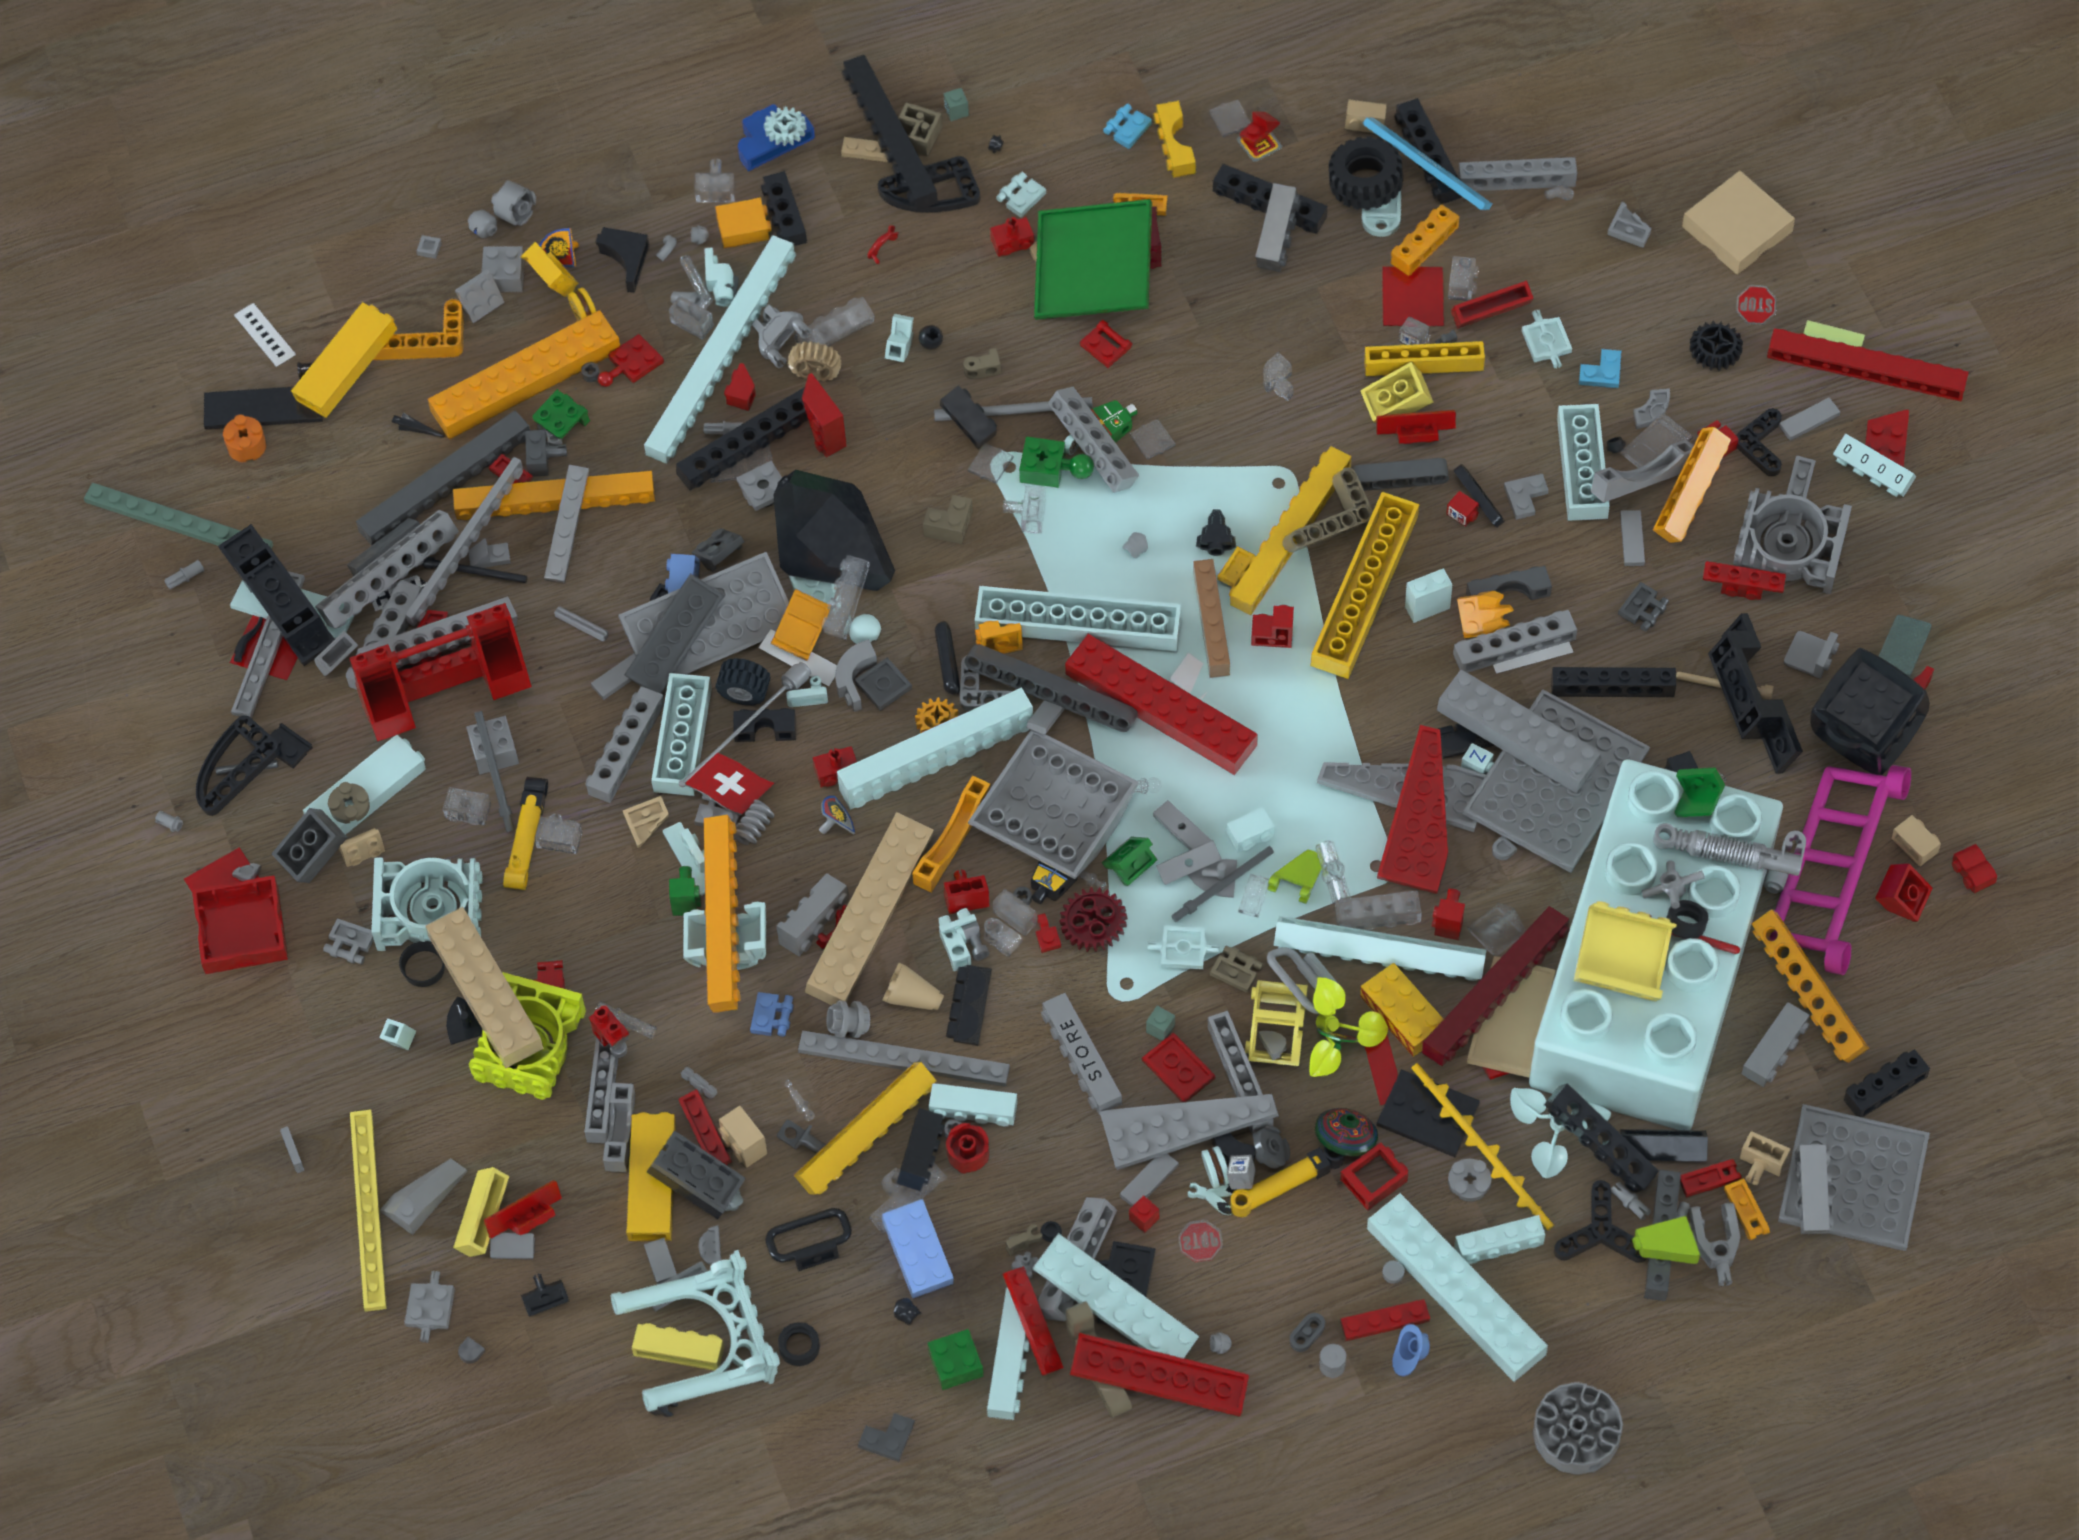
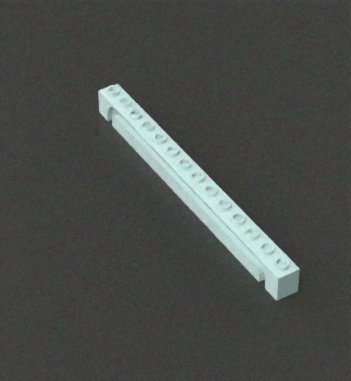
M776 236L771 237L644 444L647 456L666 464L670 458L675 456L677 446L680 442L684 441L688 428L694 425L696 415L703 410L707 397H711L715 384L722 379L724 369L730 366L732 356L735 352L739 351L743 338L749 335L752 323L759 318L762 307L767 305L771 292H775L779 279L783 278L786 273L788 264L794 261L796 253L794 252L793 243Z

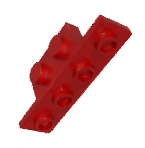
M1455 410L1380 415L1376 417L1377 435L1397 433L1399 444L1439 441L1438 430L1456 429Z
M1706 561L1702 580L1722 583L1721 594H1726L1730 597H1745L1749 600H1761L1763 590L1783 593L1786 574Z
M552 1180L484 1219L489 1238L492 1239L508 1229L521 1236L556 1216L554 1209L550 1205L562 1199L557 1182Z

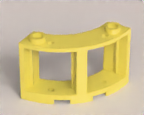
M1257 980V986L1252 987L1251 999L1255 1000L1250 1041H1246L1245 1053L1249 1054L1248 1060L1299 1066L1303 1034L1299 1027H1303L1305 1007H1303L1284 983ZM1296 984L1307 997L1308 985ZM1260 1003L1297 1006L1296 1013L1261 1010ZM1258 1023L1294 1026L1292 1054L1282 1053L1280 1058L1272 1060L1267 1051L1255 1050Z

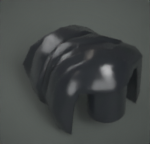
M909 1298L899 1299L895 1303V1318L899 1321H904L907 1325H910L922 1313Z

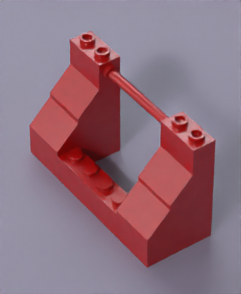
M506 603L466 616L469 625H466L464 629L398 651L397 653L395 651L391 652L387 644L349 658L355 675V685L377 742L415 729L416 726L408 702L482 676L493 701L532 687L512 617ZM468 635L472 639L471 647L398 672L396 663L403 658Z

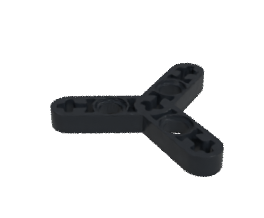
M1604 1180L1594 1182L1591 1189V1224L1558 1240L1554 1248L1555 1256L1559 1260L1566 1261L1599 1244H1603L1636 1263H1642L1647 1260V1258L1641 1257V1254L1639 1256L1635 1254L1634 1244H1632V1248L1630 1247L1629 1251L1627 1250L1630 1242L1633 1243L1634 1236L1611 1224V1187L1609 1183ZM1599 1187H1602L1604 1191L1603 1200H1599ZM1602 1206L1606 1208L1607 1213L1601 1216L1595 1212V1209ZM1600 1222H1603V1235L1598 1231ZM1579 1236H1586L1589 1242L1586 1245H1581L1577 1242V1238ZM1623 1237L1626 1240V1244L1618 1246L1615 1244L1614 1239ZM1561 1246L1568 1248V1252H1560Z

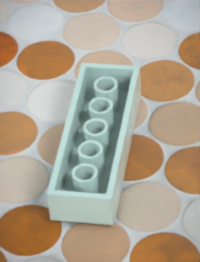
M1599 405L1559 406L1557 423L1568 521L1608 519L1609 501L1603 503L1591 492L1595 472L1605 469Z
M669 673L651 780L653 792L694 796L695 790L687 786L680 787L679 781H683L700 764L712 690L710 677Z

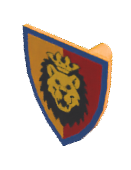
M571 228L558 229L547 234L539 244L546 254L552 252L564 267H576L574 249L578 248L579 244L577 241L572 240Z

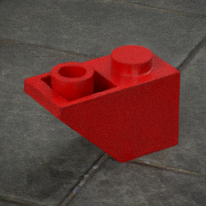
M740 363L738 368L734 369L732 373V381L730 385L726 386L724 396H726L727 405L749 411L756 397L755 385L745 365Z

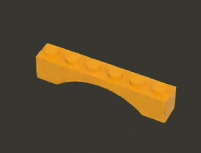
M972 775L943 833L912 873L914 885L932 893L972 828L968 821L991 789L990 783Z

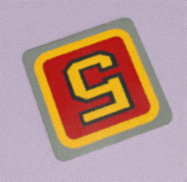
M1272 132L1255 147L1241 137L1237 138L1238 143L1254 162L1282 148V145Z

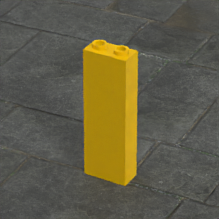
M362 302L291 390L296 401L327 418L396 332L397 327L394 323V318L388 313H381L374 305L370 304L368 306Z
M640 1112L632 1114L627 1211L628 1241H656L665 1238V1241L672 1240L673 1190L648 1174L647 1170L658 1156L674 1130L676 1131L674 1114L668 1112H661L659 1114Z

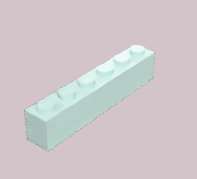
M1008 1287L1006 1288L987 1413L988 1417L1014 1420L1015 1413H1019L1020 1400H1017L1018 1392L1022 1393L1024 1380L1020 1379L1021 1372L1026 1371L1027 1359H1023L1024 1352L1029 1351L1030 1343Z

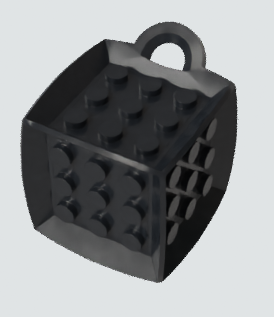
M1858 648L1836 672L1818 698L1811 711L1810 724L1813 732L1843 757L1872 774L1883 775L1905 750L1923 723L1929 711V697L1924 688L1897 667L1863 648Z

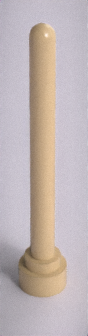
M1684 672L1676 673V679L1721 688L1718 679ZM1766 684L1765 686L1757 687L1763 700L1772 699L1774 686Z

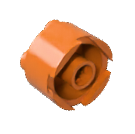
M237 415L225 426L223 438L229 455L234 460L247 462L246 460L253 459L254 461L265 452L266 439L262 426L256 419Z

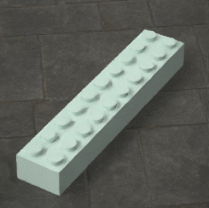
M979 586L975 629H979L978 624L998 620L1000 627L1010 623H1020L1022 637L1081 643L1087 634H1090L1107 645L1177 651L1181 604Z
M1019 688L837 771L839 791L850 810L860 808L868 801L880 799L884 794L890 791H897L910 782H917L921 777L934 774L947 765L952 766L958 760L972 757L976 752L989 749L1002 740H1009L1013 735L1027 732L1030 730L1026 727L1027 722L1033 715V706L1023 689Z
M1401 1193L1368 1219L1367 1229L1403 1265L1513 1382L1546 1356L1548 1345Z

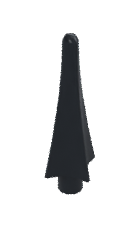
M404 412L402 417L393 416L392 422L399 425V430L438 437L445 436L444 433L424 425Z

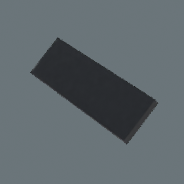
M294 386L204 393L205 430L225 428L237 415L252 417L261 426L323 422V416L296 401L291 392Z

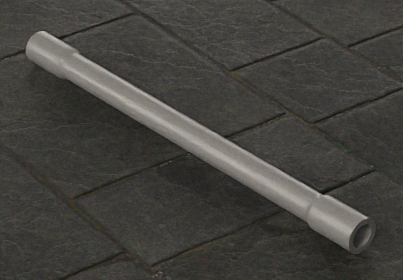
M1092 397L1082 398L1087 406L1092 409ZM1049 401L982 407L985 416L1053 411L1048 404ZM943 409L934 410L935 421L952 420Z

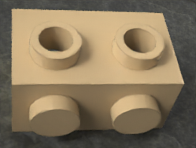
M1348 100L1345 129L1374 133L1363 125V122L1366 118H1375L1384 125L1387 105Z
M1913 815L1894 828L1891 837L1919 867L1939 852L1941 845L1938 837L1933 833L1931 834L1925 828L1924 823Z

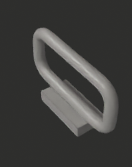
M1281 947L1270 951L1267 955V962L1303 1007L1312 1013L1318 1014L1314 1004L1309 1001L1275 958L1283 955L1290 957L1315 990L1318 977L1337 981L1313 952L1306 954L1302 959L1296 951L1288 947Z

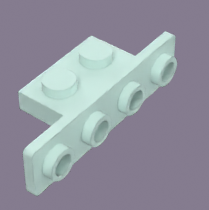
M678 822L664 829L663 834L681 866L692 867V878L695 879V884L699 885L700 895L702 896L705 894L704 850H700L698 846L700 843L695 833L691 834L688 828L684 829L682 823Z

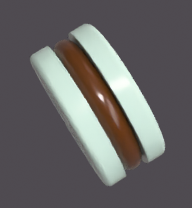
M1219 1146L1202 1151V1159L1212 1187L1216 1189L1224 1184L1228 1185V1168Z

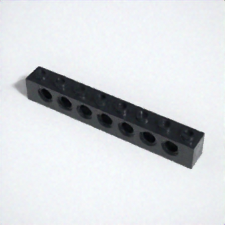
M805 387L676 463L677 476L691 491L694 488L701 487L707 480L719 476L727 468L734 467L740 460L749 458L760 448H766L770 442L782 438L790 430L799 428L802 423L809 420L802 400Z

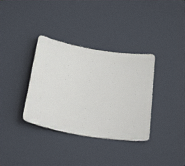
M1188 653L1170 680L1186 692L1191 693L1203 663Z

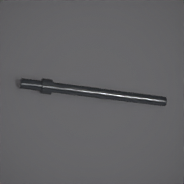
M428 556L421 565L424 568L433 569L434 567L437 568L442 561ZM458 564L456 569L457 572L520 583L527 582V575Z

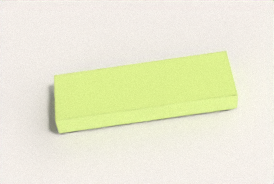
M1807 320L1803 333L1807 336L1843 342L1856 347H1862L1865 337L1864 334Z

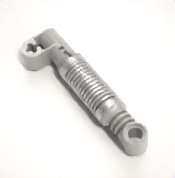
M1668 823L1660 824L1653 836L1654 844L1660 849H1673V847H1676V850L1681 848V851L1686 849V852H1689L1691 856L1700 857L1701 855V858L1704 856L1705 859L1708 857L1709 860L1711 858L1715 860L1716 858V861L1720 860V862L1723 861L1724 863L1727 861L1728 864L1731 861V865L1735 864V866L1737 864L1741 866L1742 864V867L1746 865V868L1750 867V869L1760 870L1763 868L1796 876L1800 874L1806 846L1805 835L1800 831H1791L1786 835L1781 851L1766 848L1764 844L1753 842V845L1751 841L1748 844L1747 840L1745 843L1744 840L1740 842V838L1736 841V838L1733 840L1732 837L1729 840V836L1725 839V835L1721 838L1722 835L1718 837V834L1714 836V833H1712L1711 836L1710 832L1706 838V831L1695 830L1693 832L1690 831L1689 834L1688 830H1685V832H1682L1683 829L1677 831V828ZM1665 832L1670 836V839L1663 840L1659 834ZM1792 840H1795L1797 844L1794 853H1789L1793 845Z

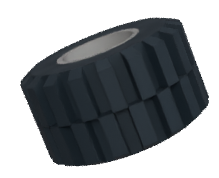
M739 658L727 659L721 665L715 689L723 698L737 704L751 706L761 704L765 700L771 679L770 673L760 664L750 660Z

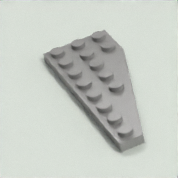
M1324 762L1317 783L1396 808L1409 764L1381 763V765H1370V763H1362V765H1349V763ZM1457 765L1443 766L1446 824L1471 832L1475 831L1478 822L1462 813L1486 774Z

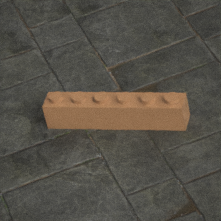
M1214 560L1193 561V576L1210 678L1230 676V660Z

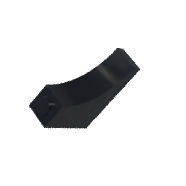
M602 227L601 234H598L596 237L599 253L615 259L622 265L626 271L625 282L627 292L635 293L649 249L648 235Z

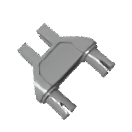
M768 304L764 311L771 320L766 324L756 319L752 325L759 332V350L761 355L765 359H770L776 368H782L784 365L780 361L786 364V359L778 350L795 330L804 339L808 337L805 331L811 334V329L803 322V316L800 313L780 312L777 308H773Z

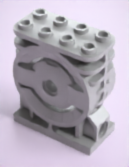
M1755 488V491L1750 492L1733 564L1740 567L1744 566L1752 569L1786 574L1785 581L1804 578L1808 585L1824 588L1823 593L1831 594L1852 506L1844 504L1843 508L1826 505L1819 508L1812 501L1798 495H1783L1779 493V496H1771L1772 491L1768 490L1767 494L1759 493L1760 488ZM1781 514H1785L1783 521H1779ZM1802 519L1806 521L1804 527L1800 525ZM1769 527L1764 537L1763 550L1760 545V539L1763 532ZM1808 531L1812 538L1813 548L1811 554L1808 557L1804 558L1807 555L1810 545V538L1807 533ZM1828 533L1836 535L1833 538L1827 537ZM1789 540L1791 543L1785 544L1782 541ZM1823 556L1829 557L1830 562L1822 560Z

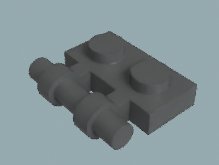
M1640 582L1618 610V615L1633 624H1636L1639 619L1642 620L1643 624L1640 628L1646 632L1650 627L1654 626L1657 617L1664 613L1669 600L1665 597L1660 601L1656 600L1658 592ZM1649 606L1653 608L1650 614L1645 612Z

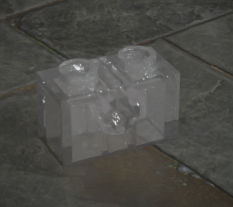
M449 787L443 806L445 818L453 822L463 821L475 826L478 824L485 825L491 807L489 794Z

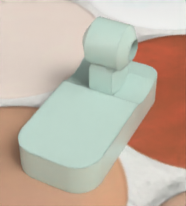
M813 676L810 679L811 688L791 690L786 693L787 705L789 707H800L828 703L827 688L821 687L820 677Z

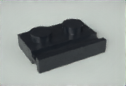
M280 723L277 730L275 729L270 734L281 747V752L277 758L293 769L307 755V752L313 749L311 743L282 723Z

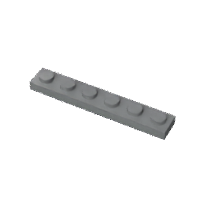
M569 465L544 576L545 580L565 583L589 468Z

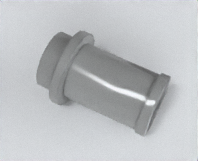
M159 811L155 817L156 823L170 828L171 832H178L182 828L183 821L178 816L173 817L163 811Z

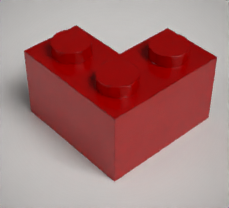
M1288 605L1273 606V616L1267 614L1253 615L1251 646L1292 648L1294 607H1289Z

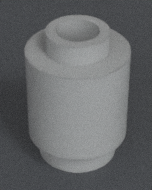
M1768 870L1763 885L1768 892L1777 894L1784 889L1789 874Z

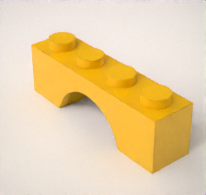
M1179 101L1156 105V113H1153L1155 124H1159V139H1163L1164 142L1162 144V151L1168 157L1166 159L1168 171L1172 172L1173 178L1196 174V161L1192 147L1181 145L1173 137L1183 127V114Z

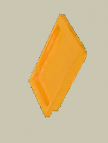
M795 589L770 644L807 661L830 612L831 605Z

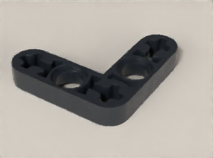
M1774 408L1766 410L1736 435L1739 438L1737 449L1762 472L1771 477L1777 476L1780 473L1782 463L1760 441L1775 430L1781 422L1782 415L1779 410ZM1769 417H1770V418L1776 417V420L1771 419V420L1768 422ZM1759 426L1764 431L1756 433L1753 431V428ZM1759 450L1764 455L1756 457L1753 455V452Z

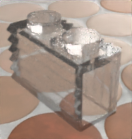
M1004 889L993 900V913L1024 936L1037 924L1036 910L1020 901V898L1014 896L1013 893L1010 894V891H1007V889Z

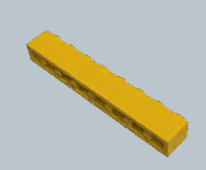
M914 1062L793 1176L809 1195L822 1194L828 1188L827 1184L832 1179L834 1181L843 1174L842 1170L847 1165H853L859 1159L857 1156L862 1151H868L874 1145L873 1141L877 1137L881 1138L889 1131L888 1127L892 1123L899 1122L904 1117L903 1113L907 1109L910 1110L915 1107L919 1102L917 1099L922 1095L925 1096L930 1093L932 1084L936 1083L937 1080L922 1062Z

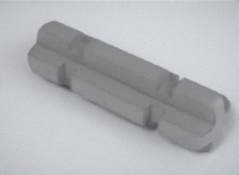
M686 1067L681 1072L682 1078L690 1081V1084L701 1093H705L704 1095L708 1099H713L716 1096L717 1089L709 1085L700 1075L694 1073L690 1067Z

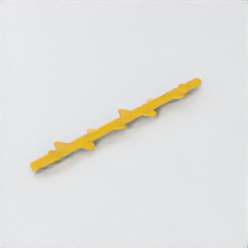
M1418 1063L1413 1065L1411 1069L1421 1079L1424 1086H1427L1442 1104L1443 1108L1440 1117H1453L1468 1135L1465 1143L1466 1146H1477L1494 1166L1491 1177L1493 1179L1503 1177L1519 1196L1517 1207H1528L1532 1211V1215H1539L1543 1226L1550 1230L1554 1224L1541 1210V1206H1538L1522 1187L1525 1178L1523 1176H1513L1497 1158L1500 1149L1499 1145H1486L1471 1127L1473 1116H1462L1446 1097L1449 1088L1447 1084L1436 1085L1433 1082L1434 1079L1430 1078Z

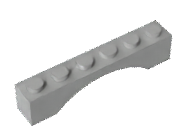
M1686 439L1671 444L1655 460L1635 470L1619 471L1608 467L1597 471L1594 474L1591 492L1604 503L1680 475L1694 445Z

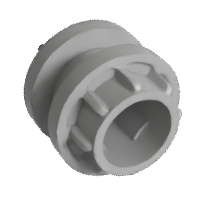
M839 1000L828 1008L827 1028L836 1037L843 1038L849 1032L851 1038H859L869 1030L870 1011L860 1001H853L850 1007H848L846 1001Z

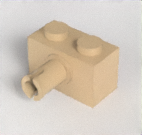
M1751 1131L1740 1155L1741 1160L1752 1164L1745 1178L1746 1181L1750 1183L1753 1178L1752 1184L1758 1185L1764 1170L1780 1176L1788 1160L1790 1148Z

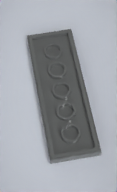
M690 573L624 676L642 687L661 694L668 683L669 673H675L724 595Z

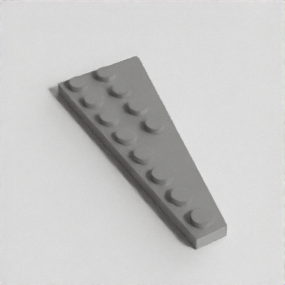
M1272 1094L1100 1111L1117 1170L1279 1116Z

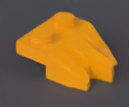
M1496 591L1480 592L1478 595L1458 597L1457 602L1464 638L1477 637L1481 634L1487 635L1500 628L1510 626L1509 621L1503 619V616L1514 611L1511 605H1500V601L1504 598L1503 594Z

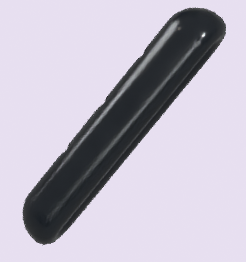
M941 621L935 627V637L943 686L947 693L956 695L960 692V682L951 629L946 621Z

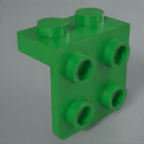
M558 389L532 416L536 423L558 439H562L577 422L584 426L590 422L587 414L588 410L581 404L575 403L568 394H563Z
M1716 767L1678 770L1676 777L1684 792L1674 812L1676 817L1712 815L1725 787Z

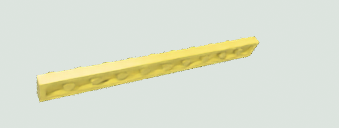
M371 1110L350 1112L363 1303L366 1312L387 1309L373 1117Z

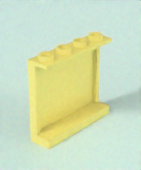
M1597 901L1590 905L1573 981L1655 1002L1660 1000L1663 990H1660L1671 932L1676 927V924L1670 923V919L1658 917V919L1651 918L1650 914L1645 912H1637L1635 914L1629 912L1630 909L1625 907L1612 908L1606 902Z

